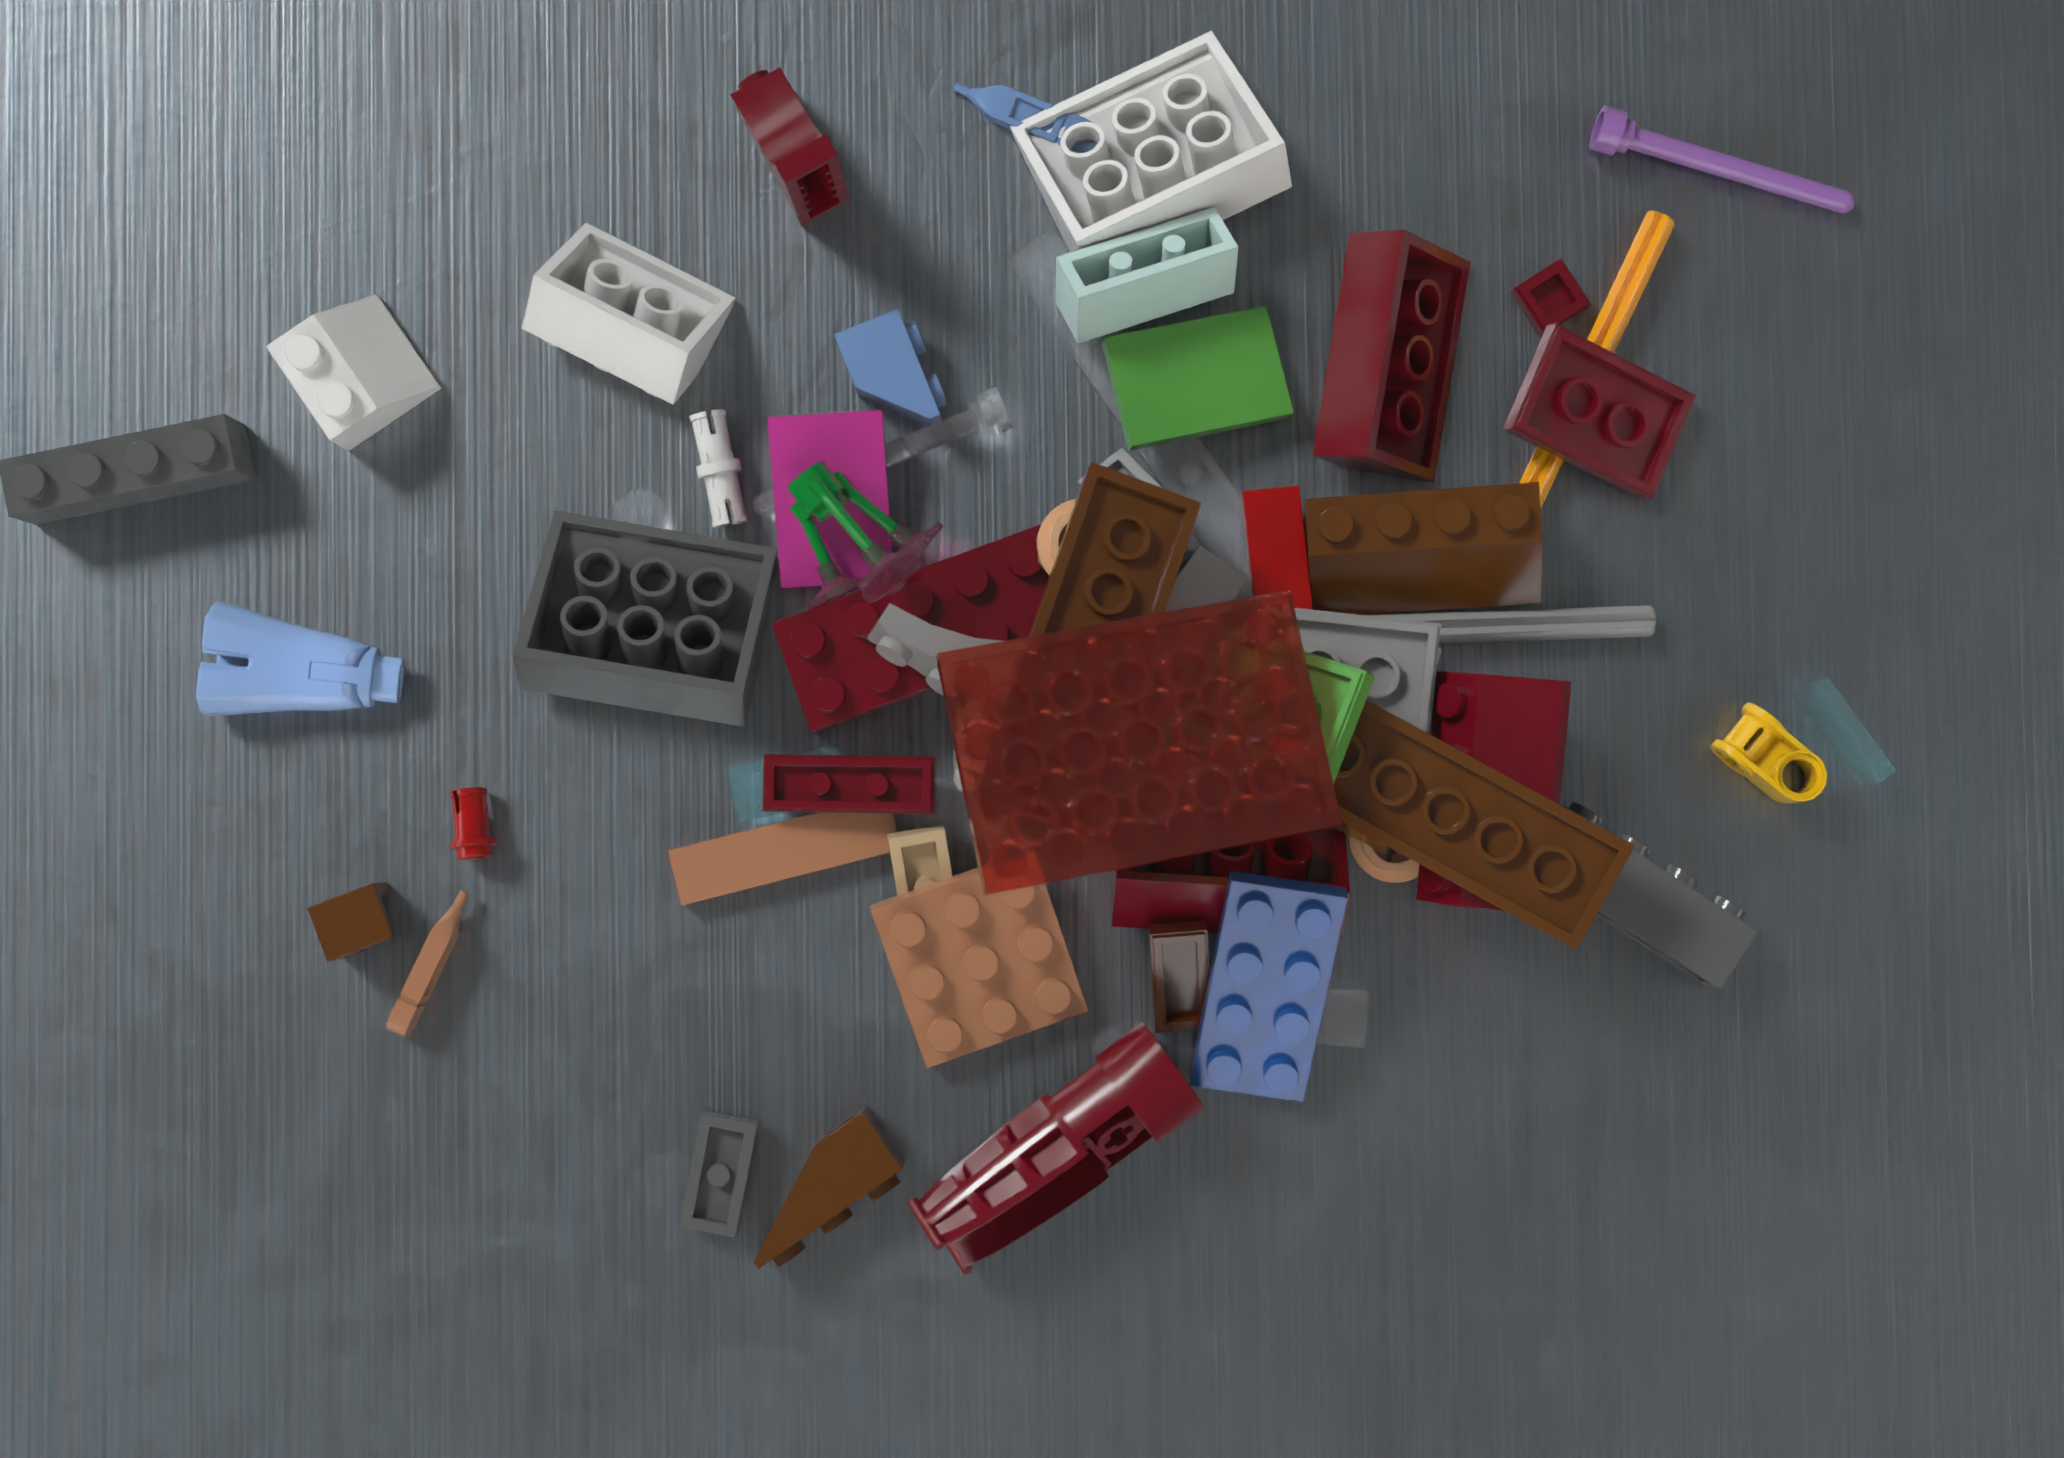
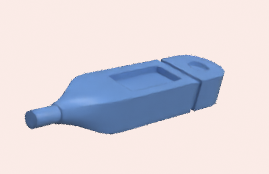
M956 82L953 88V92L968 97L985 118L1011 130L1010 126L1017 127L1024 123L1021 122L1022 120L1055 106L1004 85L970 88ZM1072 112L1071 114L1065 113L1058 116L1055 122L1041 128L1033 127L1027 130L1030 135L1053 143L1057 142L1060 145L1061 138L1057 136L1060 129L1065 127L1064 133L1074 124L1091 121ZM1086 139L1082 142L1078 141L1072 146L1071 150L1077 152L1089 151L1096 143L1091 141V139Z

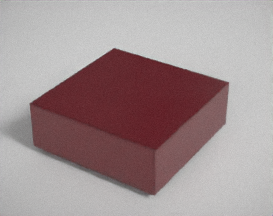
M1561 258L1522 282L1510 292L1540 339L1547 325L1558 324L1562 326L1592 305Z

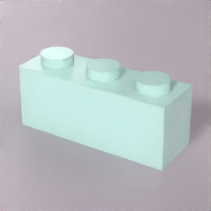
M1212 207L1057 256L1056 304L1077 343L1094 339L1233 294L1239 247L1216 208Z

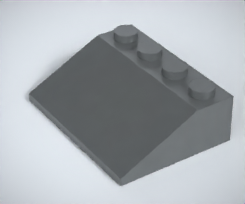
M554 510L513 652L520 689L745 727L759 665L778 554L777 548Z

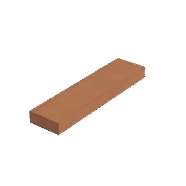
M813 813L668 850V855L680 903L683 906L890 853L887 834L896 833L899 830L895 814Z

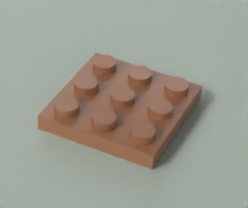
M1033 849L869 905L926 1068L1088 1012Z

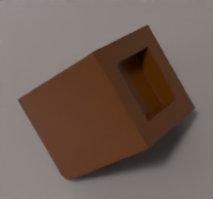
M386 882L371 883L308 907L327 962L348 958L365 951L364 949L393 937L394 931L381 896L390 893Z

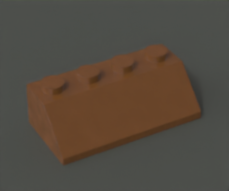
M1539 482L1305 499L1308 568L1313 610L1357 615H1380L1541 603L1543 536Z

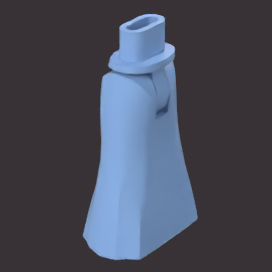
M216 602L212 605L205 617L202 652L216 654L217 661L216 664L201 662L198 672L196 701L199 710L204 716L277 711H335L363 708V706L373 707L376 701L400 702L405 670L404 658L381 656L380 649L356 640L302 627L223 602Z

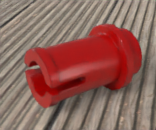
M472 787L450 791L455 841L450 842V849H456L457 860L491 857V846L496 845L497 842L496 838H490L486 797L488 794L487 788Z

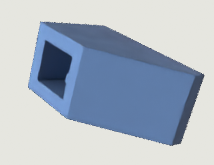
M898 309L834 334L860 398L930 428L942 424L938 409L948 404L936 374L925 377L917 356L927 352L914 321L904 324Z

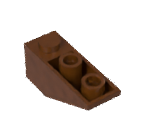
M867 1105L820 1137L815 1144L754 1260L758 1269L773 1260L777 1267L784 1265L806 1248L801 1239L819 1227L824 1234H828L853 1216L849 1208L850 1205L868 1194L873 1202L901 1182L896 1173L903 1169L905 1161Z

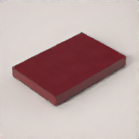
M1549 324L1544 330L1503 430L1641 499H1653L1696 395L1558 324Z

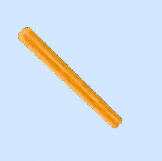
M1653 210L1646 213L1587 340L1615 353L1675 224L1671 217ZM1536 447L1519 483L1539 482L1540 507L1542 508L1564 460Z

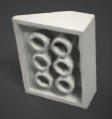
M1212 31L1068 98L1048 110L1045 109L1022 120L1021 122L1024 123L1017 127L1010 126L1012 135L1070 252L1212 207L1216 208L1220 217L1224 220L1292 187L1284 140ZM1072 112L1091 121L1074 124L1064 133L1065 127L1061 128L1057 137L1061 138L1060 145L1057 142L1053 143L1030 135L1027 130L1033 127L1041 128L1053 123L1058 116L1065 113L1071 114ZM1086 139H1091V141L1096 143L1089 151L1077 152L1071 150L1072 146L1078 141L1082 142Z

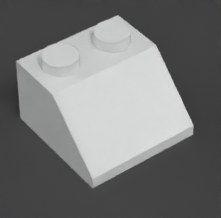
M377 294L315 313L266 346L328 439L347 451H350L442 388Z

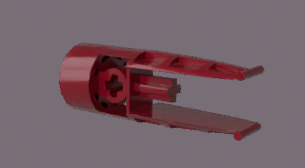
M1143 1021L1095 1055L1098 1062L1053 1096L1050 1097L1048 1093L1042 1095L1003 1125L946 1173L920 1200L912 1198L908 1202L909 1208L935 1250H940L946 1245L963 1275H967L973 1270L971 1265L990 1257L1095 1189L1109 1178L1107 1171L1152 1137L1159 1143L1206 1108Z

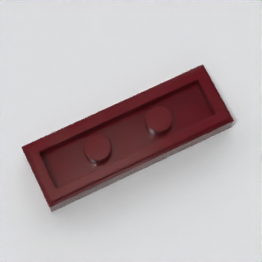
M764 754L762 811L936 814L937 757Z

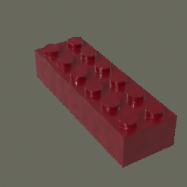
M1041 524L771 623L810 731L818 734L935 691L927 684L926 676L909 665L901 667L887 661L877 652V645L867 639L889 603L931 625L970 637L1018 643L1027 642L1049 578L1048 573L1038 562L1036 538Z

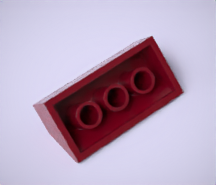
M1405 229L1349 234L1346 257L1343 262V276L1337 312L1333 323L1334 330L1328 366L1324 375V390L1319 420L1315 429L1314 457L1347 469L1423 482H1435L1470 261Z
M1437 671L1431 735L1560 805L1572 682ZM1419 864L1416 900L1456 907L1504 911Z
M1118 797L1112 927L1148 929V924L1206 920L1208 932L1218 933L1230 871L1345 887L1348 900L1339 940L1342 939L1350 897L1346 828L1343 821L1321 809L1190 801L1187 804L1188 812L1186 814L1162 816L1153 812L1145 800L1135 802L1131 798Z

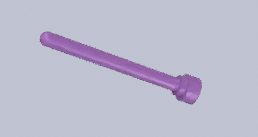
M1606 105L1601 109L1591 134L1589 149L1609 156H1613L1615 152L1625 154L1630 149L1838 213H1847L1855 205V198L1849 191L1636 127V121L1629 119L1626 111Z

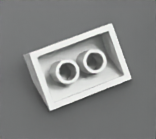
M585 223L533 275L521 329L543 339L552 346L559 347L593 364L602 371L609 372L643 389L654 397L661 398L674 405L699 374L734 305L735 297Z

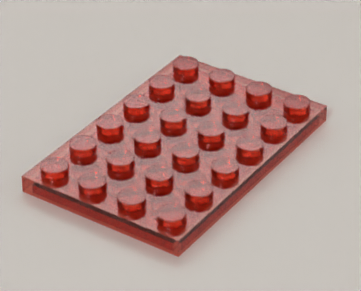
M1290 590L940 652L936 656L984 896L1342 825Z

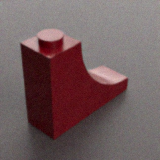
M779 67L770 73L767 70H760L743 79L738 85L739 90L730 94L739 116L801 227L850 201L838 154L827 135L824 134L822 136L810 119L782 69Z

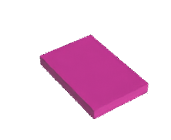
M883 409L767 417L781 588L832 585L828 582L816 558L802 524L790 510V507L796 500L788 491V486L812 465L824 461L833 474L841 471L856 490L891 518ZM846 498L848 502L844 506L845 510L887 560V567L885 569L876 567L834 516L824 522H820L815 515L813 516V520L839 577V581L835 585L884 582L895 578L892 535L886 532L850 500Z

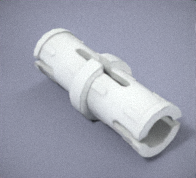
M725 409L711 410V414H709L713 434L710 433L706 411L689 416L701 465L696 467L698 479H704L713 528L726 527L729 524L725 502L728 504L732 525L749 521L748 515L745 512L737 472L742 470L740 458L733 457Z

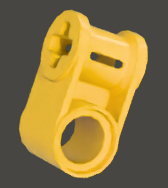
M1747 702L1741 709L1742 718L1723 740L1716 739L1710 746L1712 752L1724 764L1746 777L1770 799L1778 803L1792 804L1814 799L1822 793L1827 782V771L1822 760L1789 734L1776 718L1753 703ZM1789 762L1798 765L1804 774V784L1797 793L1789 790L1783 782V770Z

